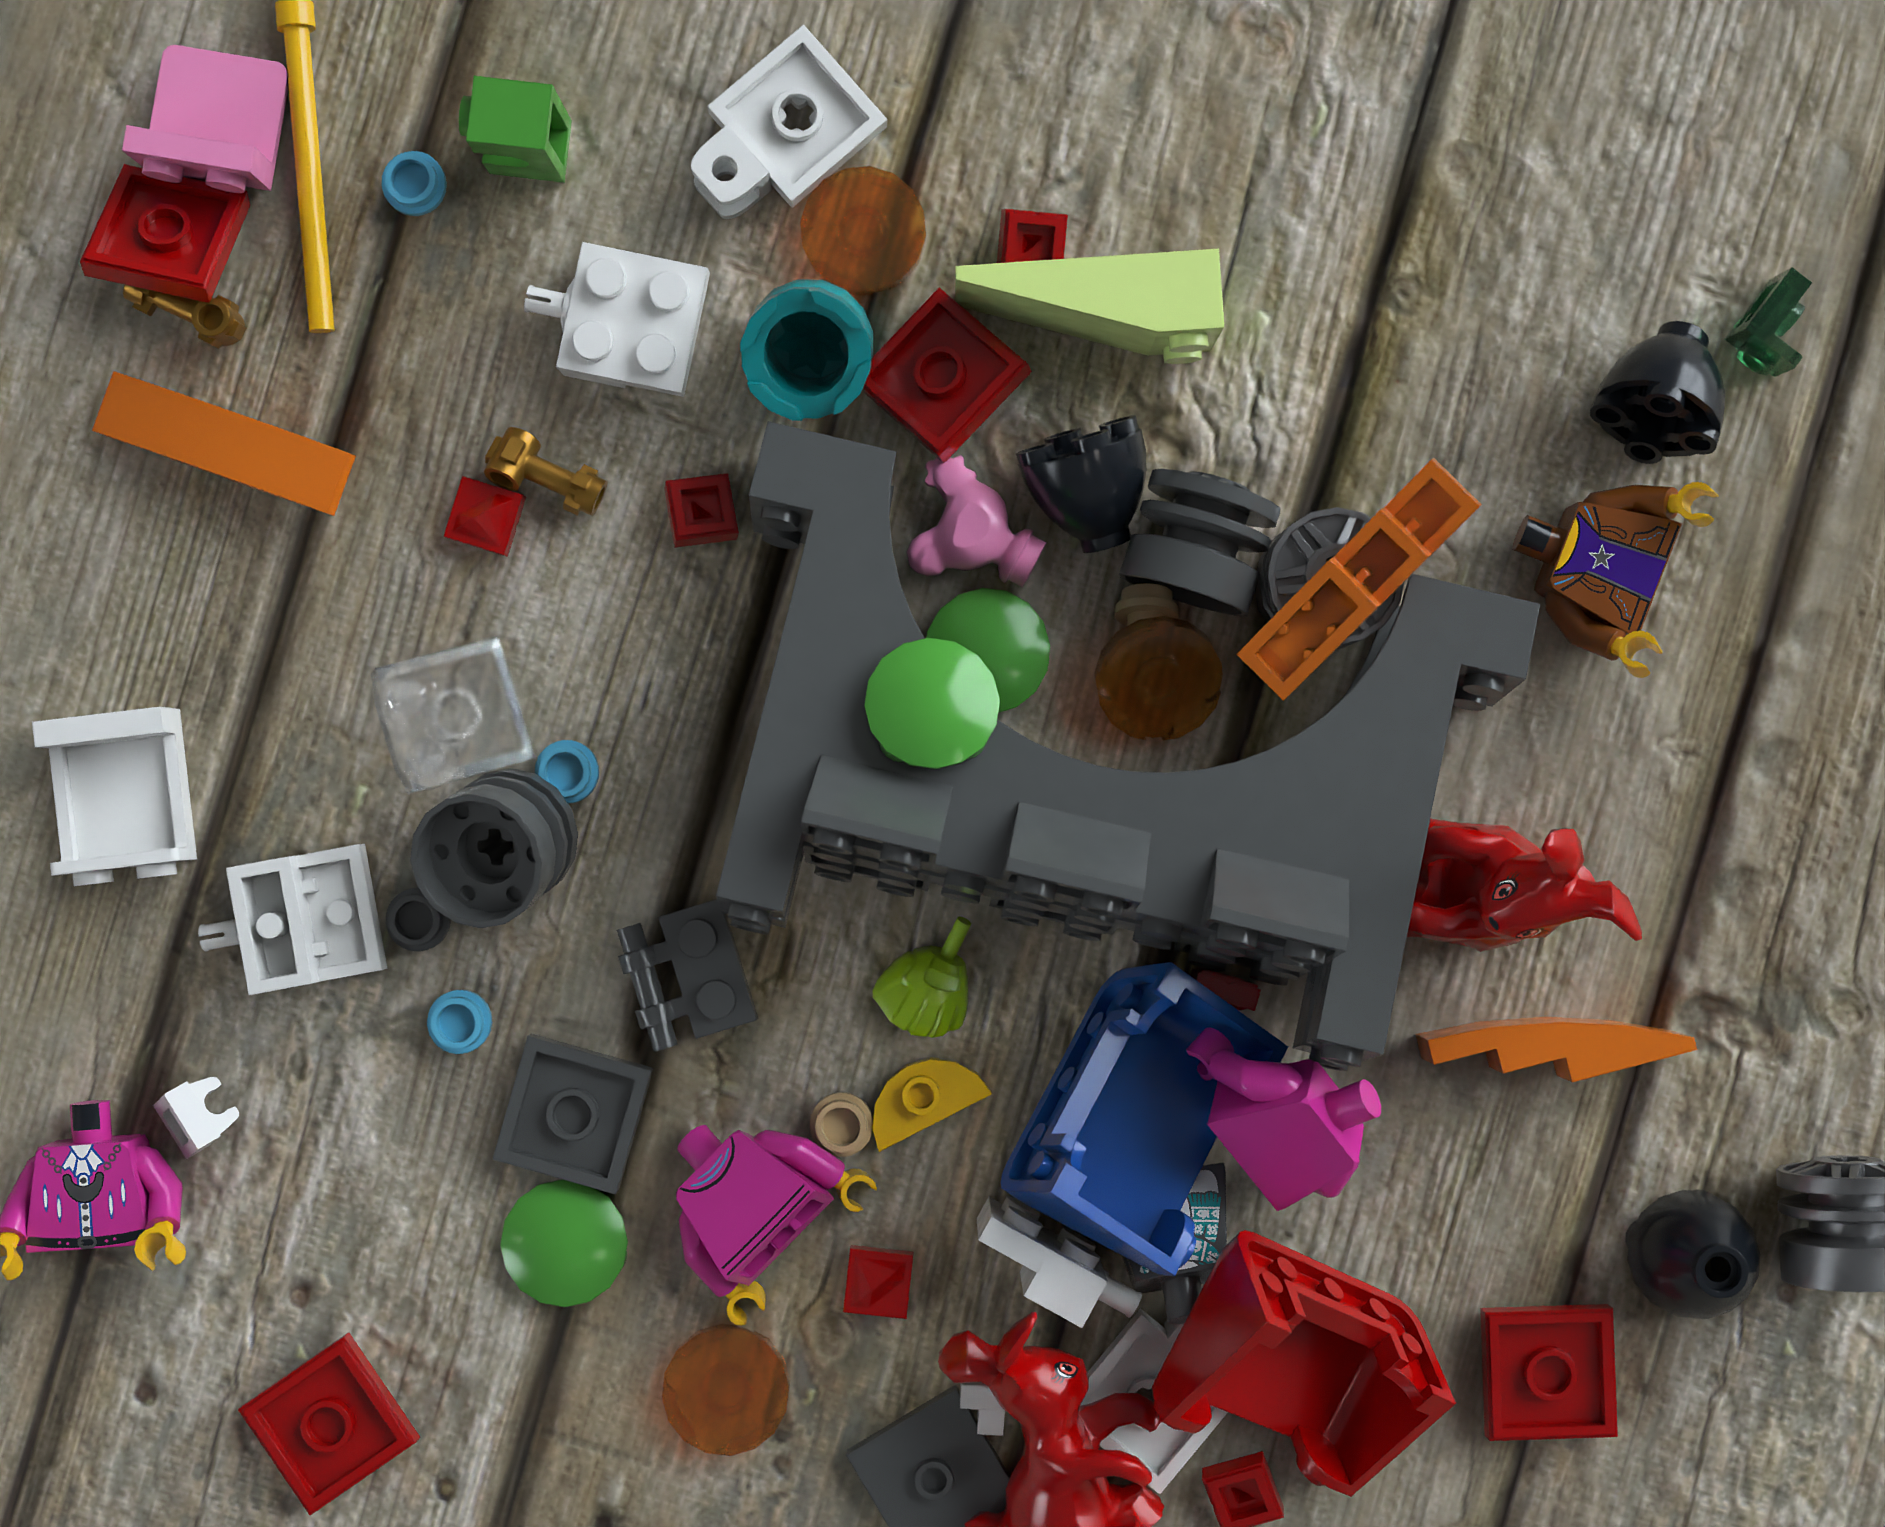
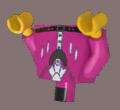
M110 1100L71 1103L72 1139L56 1140L38 1147L35 1156L30 1158L24 1166L0 1214V1257L7 1256L1 1270L3 1276L8 1281L20 1276L23 1271V1261L16 1248L25 1243L26 1253L135 1246L136 1257L151 1271L156 1267L155 1255L162 1247L166 1246L165 1255L167 1259L174 1265L180 1264L185 1259L186 1250L185 1246L173 1235L179 1231L181 1222L183 1185L159 1150L150 1147L149 1140L145 1134L112 1136Z

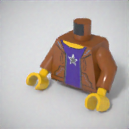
M1691 482L1683 486L1679 492L1674 487L1629 485L1590 493L1583 502H1577L1565 508L1558 526L1529 515L1523 519L1515 536L1512 550L1543 562L1534 591L1545 598V611L1570 644L1611 661L1617 660L1620 657L1629 673L1634 677L1644 678L1650 675V671L1644 664L1632 661V658L1638 650L1644 648L1652 649L1659 654L1663 653L1655 637L1648 632L1641 631L1682 526V523L1670 519L1675 518L1677 513H1679L1692 525L1698 527L1710 525L1714 518L1705 513L1692 514L1691 505L1700 496L1719 497L1713 489L1702 482Z

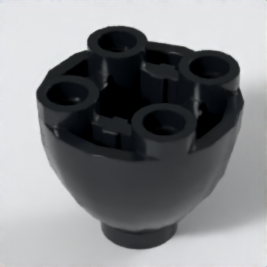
M1671 321L1663 324L1656 336L1648 338L1630 348L1614 364L1601 382L1590 408V416L1595 422L1600 424L1604 431L1620 443L1625 444L1624 452L1632 460L1645 464H1654L1659 462L1662 456L1706 455L1716 450L1724 421L1725 388L1722 375L1707 349L1709 338L1700 327L1683 321Z
M1135 415L1099 425L1100 431L1083 436L1080 428L1060 432L1045 438V444L1016 453L1019 463L1018 467L1034 501L1061 529L1080 540L1083 553L1107 550L1122 545L1131 539L1129 525L1138 508L1144 490L1147 470L1146 448L1142 429L1139 428Z
M1681 1190L1659 1197L1641 1212L1639 1218L1629 1226L1626 1232L1627 1261L1634 1283L1650 1303L1675 1316L1709 1319L1729 1313L1748 1298L1759 1277L1761 1254L1752 1227L1733 1205L1705 1190ZM1711 1259L1712 1273L1709 1274L1705 1272V1265Z

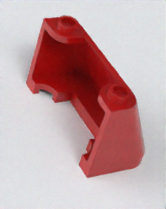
M1248 1230L1239 1232L1222 1249L1152 1385L1155 1410L1161 1422L1175 1430L1197 1433L1210 1423L1212 1418L1210 1405L1291 1437L1297 1454L1296 1463L1301 1473L1317 1486L1324 1485L1350 1497L1456 1404L1420 1320L1405 1303L1383 1290Z

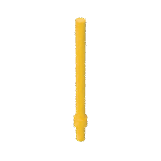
M278 0L275 2L277 31L284 33L308 326L310 333H330L335 331L310 42V33L316 30L314 3L311 0Z

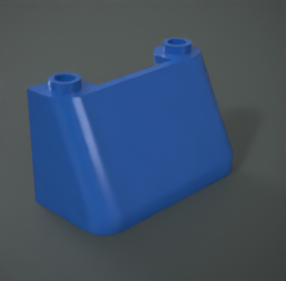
M1172 962L1119 970L1101 986L1005 1165L1001 1176V1188L1022 1203L1154 1273L1175 1276L1178 1269L1190 1259L1196 1246L1194 1221L1180 1210L1217 1138L1207 1124L1218 1081L1214 1078L1211 1080L1202 1079L1197 1071V1066L1201 1061L1196 1057L1188 1055L1186 1049L1205 1028H1213L1221 1032L1231 1042L1234 1053L1247 1060L1281 1063L1289 1046Z

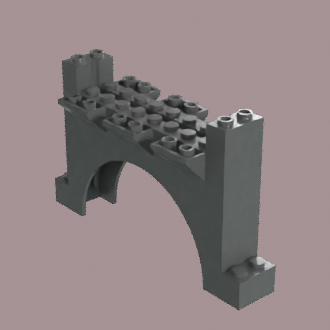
M768 421L749 492L753 532L761 533L763 541L777 547L797 549L800 543L805 545L716 893L722 913L728 914L727 917L732 919L730 925L759 934H769L771 925L786 928L804 855L806 863L816 866L814 874L827 879L851 882L853 874L877 879L876 888L878 890L904 897H913L915 888L928 891L930 883L943 886L942 896L961 902L979 904L981 895L991 897L989 906L1002 909L1001 918L1006 921L1033 927L1038 926L1039 919L1065 924L1064 934L1089 941H1100L1102 934L1113 935L1118 928L1134 931L1132 940L1146 946L1171 949L1172 941L1175 942L1174 950L1189 953L1187 962L1194 966L1225 971L1226 964H1236L1251 968L1250 978L1269 984L1286 986L1288 979H1299V977L1308 973L1292 1048L1310 1052V1060L1319 1062L1322 1068L1337 1071H1347L1348 1066L1361 1067L1362 1061L1383 1055L1452 707L1471 711L1485 710L1486 705L1492 707L1526 680L1540 604L1412 574L1408 578L1401 606L1396 608L1385 626L1376 631L1375 638L1361 669L1336 706L1298 735L1267 751L1237 762L1202 770L1169 773L1137 772L1103 767L1057 753L1029 740L997 719V725L989 737L985 748L975 758L967 759L961 764L940 769L910 766L904 762L893 761L885 756L880 749L879 741L870 730L864 707L868 680L881 659L903 643L925 639L912 616L902 590L892 550L889 515L894 486H891L896 451Z

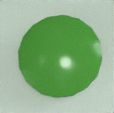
M980 588L957 595L938 611L927 631L926 638L955 641L980 657L994 676L1000 698L998 713L1018 707L1033 695L1048 671L1051 646L1043 620L1028 602L1005 590Z
M925 638L903 643L881 659L868 680L864 707L870 730L879 741L880 749L886 757L893 761L904 762L910 766L940 769L961 764L967 759L975 758L982 753L997 725L1000 698L993 674L977 654L955 641Z
M561 1179L539 1184L517 1200L504 1221L500 1246L505 1269L521 1291L540 1303L569 1307L590 1302L611 1287L626 1263L628 1239L623 1217L607 1195L602 1193L601 1190Z

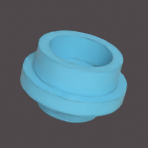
M419 151L401 153L395 156L384 169L382 175L384 196L391 206L402 214L409 216L428 214L440 205L446 193L447 181L445 173L439 163L426 153Z
M561 740L550 744L540 753L535 764V774L555 786L568 804L576 803L588 797L595 789L599 779V764L594 753L584 744L572 740Z
M453 990L441 995L432 1004L427 1017V1028L431 1039L438 1047L449 1053L464 1054L477 1049L487 1040L492 1028V1014L488 1004L478 994L468 990Z

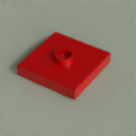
M124 164L80 260L84 276L210 303L251 206L248 191L245 190L244 193L227 192L210 187L204 181L182 177V182L179 183L162 181L144 175L142 173L143 168Z
M939 287L873 356L871 370L862 391L934 456L945 463L1032 371L1026 361Z
M1608 1304L1480 1308L1485 1436L1489 1441L1618 1437L1614 1316L1611 1306Z
M349 1332L238 1409L309 1515H312L408 1449L420 1438L418 1432Z

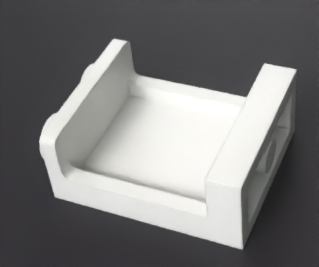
M152 707L32 722L35 748H49L61 853L60 862L50 863L51 876L72 874L74 886L114 882L113 869L136 867L137 879L177 874L176 862L197 859L180 709Z

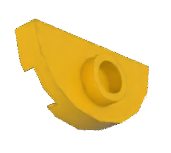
M930 1057L906 1064L887 1079L875 1102L872 1130L878 1151L880 1152L992 1095V1091L976 1071L956 1061Z

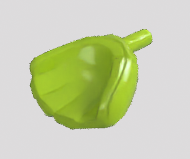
M961 916L957 917L943 947L930 945L915 948L913 951H907L895 959L877 979L872 990V997L889 1021L901 1030H907L911 1035L935 1038L944 1036L948 1031L958 1030L963 1025L968 1006V976L966 963L957 953L972 924L968 919Z

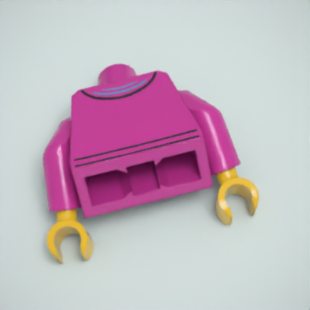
M700 1125L691 1130L681 1140L677 1151L695 1170L677 1189L675 1194L676 1200L683 1209L678 1221L684 1260L717 1297H727V1315L730 1321L735 1325H745L747 1323V1315L736 1302L741 1298H750L757 1303L758 1308L762 1311L765 1310V1291L754 1280L835 1199L827 1190L835 1187L843 1205L850 1211L860 1212L863 1210L862 1206L856 1201L847 1198L849 1186L854 1182L863 1181L870 1188L877 1191L876 1184L866 1171L861 1169L844 1171V1162L808 1138L773 1130H765L753 1136L737 1130L721 1143L706 1125Z

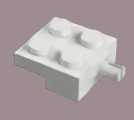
M582 242L575 278L567 288V292L562 293L529 285L526 294L530 299L525 298L524 310L528 313L533 312L561 318L563 336L556 367L564 376L621 388L629 385L684 397L710 272L707 267Z
M365 844L226 868L235 919L206 925L201 924L198 929L199 937L222 932L225 934L223 937L201 940L200 945L205 952L211 949L240 944L249 995L388 969Z
M1007 1196L1003 1204L988 1197L977 1217L978 1240L1023 1265L1020 1270L1023 1294L1026 1298L1083 1328L1097 1300L1125 1314L1128 1318L1133 1315L1139 1305L1142 1293L1136 1292L1109 1276V1272L1103 1269L1100 1256L1094 1252L1096 1245L1066 1227L1061 1229L1059 1235L1048 1230L1037 1221L1040 1217L1037 1211L1013 1197Z

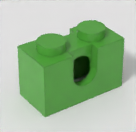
M474 76L472 95L463 96L460 103L459 131L461 136H467L466 141L472 148L473 153L483 154L482 164L489 174L565 183L572 120L552 84Z

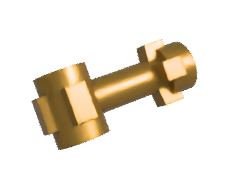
M124 285L123 296L126 300L134 303L132 306L134 309L152 316L158 307L192 323L199 332L198 338L218 349L222 345L229 346L241 341L247 329L243 317L238 313L239 306L220 295L212 298L210 303Z
M509 427L503 437H495L485 455L487 466L484 470L485 476L492 483L510 491H517L525 478L565 496L563 502L564 510L577 516L580 511L591 516L595 514L608 484V481L598 477V470L584 464L575 474L538 457L537 454L541 448L540 442L532 434L520 428Z

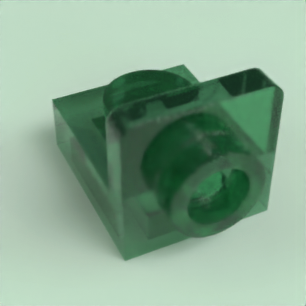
M1793 267L1768 281L1724 339L1738 350L1736 356L1742 364L1761 375L1770 374L1777 377L1795 369L1803 358L1800 353L1779 338L1802 315L1805 306L1799 300L1812 284L1810 280Z

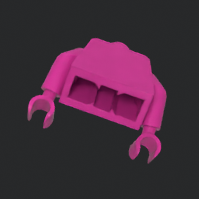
M1205 1028L1189 1045L1186 1051L1188 1055L1196 1057L1201 1061L1197 1066V1071L1202 1079L1211 1080L1214 1078L1218 1081L1207 1124L1276 1211L1287 1208L1313 1192L1326 1198L1338 1196L1360 1163L1359 1156L1364 1131L1363 1123L1377 1118L1381 1114L1380 1099L1373 1085L1363 1079L1339 1089L1319 1062L1310 1059L1289 1064L1247 1060L1234 1053L1231 1042L1221 1032L1213 1028Z

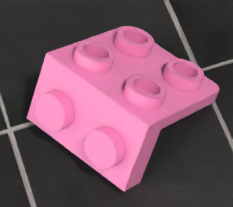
M180 45L168 46L162 54L150 128L126 125L122 151L143 167L142 173L154 179L179 183L182 182L183 176L206 180V185L227 192L244 193L246 187L271 191L289 90L286 67L276 61Z

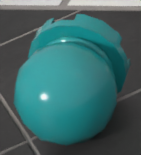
M797 279L774 288L756 306L740 342L742 368L748 380L749 390L769 411L792 421H802L803 418L819 419L832 413L835 415L842 412L861 394L871 370L873 330L864 308L847 290L824 280Z

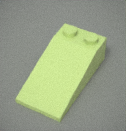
M1219 248L955 266V301L963 308L1147 356L1163 355L1164 363L1184 364L1202 360V352L1211 351L1224 329Z

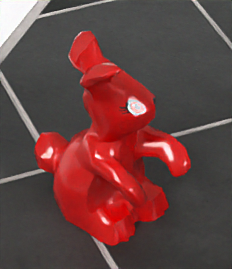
M1430 818L1407 937L1427 938L1470 947L1482 952L1517 944L1527 938L1547 937L1560 925L1586 917L1610 920L1635 941L1642 939V930L1628 896L1610 880L1595 882L1591 872L1583 866L1585 860L1582 845L1574 829H1552L1540 849L1509 826L1458 823Z
M1031 1312L1014 1323L1003 1335L998 1345H989L969 1330L956 1333L949 1339L939 1352L938 1363L940 1370L953 1383L982 1382L987 1385L1000 1406L1021 1424L1025 1439L1023 1456L1015 1467L1006 1487L1007 1504L1004 1511L996 1514L989 1511H979L964 1523L965 1527H1152L1161 1519L1164 1505L1161 1503V1498L1147 1486L1152 1481V1473L1138 1457L1120 1450H1099L1101 1441L1119 1426L1134 1423L1149 1432L1156 1430L1161 1420L1155 1410L1153 1401L1139 1393H1114L1093 1403L1081 1405L1089 1389V1377L1083 1359L1052 1347L1024 1346L1037 1321V1312ZM1117 1476L1134 1483L1127 1485L1110 1484L1106 1477Z

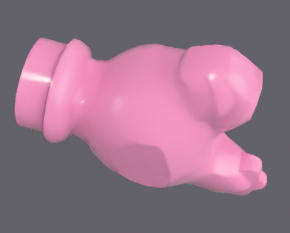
M962 455L955 458L950 457L945 463L941 462L938 458L928 461L925 466L928 472L925 483L929 487H936L945 500L946 507L937 526L919 534L911 541L906 552L910 567L919 574L937 576L946 568L970 571L994 563L998 565L999 578L1002 582L1006 583L1009 580L1023 588L1047 542L1035 537L1031 529H1024L1012 534L1008 526L1005 501L998 492L976 480L977 475L975 471L964 466Z

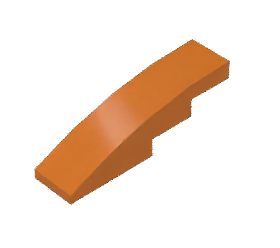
M115 371L112 373L92 431L109 438L148 450L171 460L335 516L356 458L353 454Z
M1434 458L1431 459L1384 508L1380 509L1333 558L1329 559L1236 655L1284 701L1482 504Z
M1533 1017L1491 1020L1415 1034L1421 1058L1433 1065L1485 1052L1489 1067L1503 1074L1553 1061L1556 1075L1570 1082L1698 1050L1695 1038L1670 1030L1601 1019Z

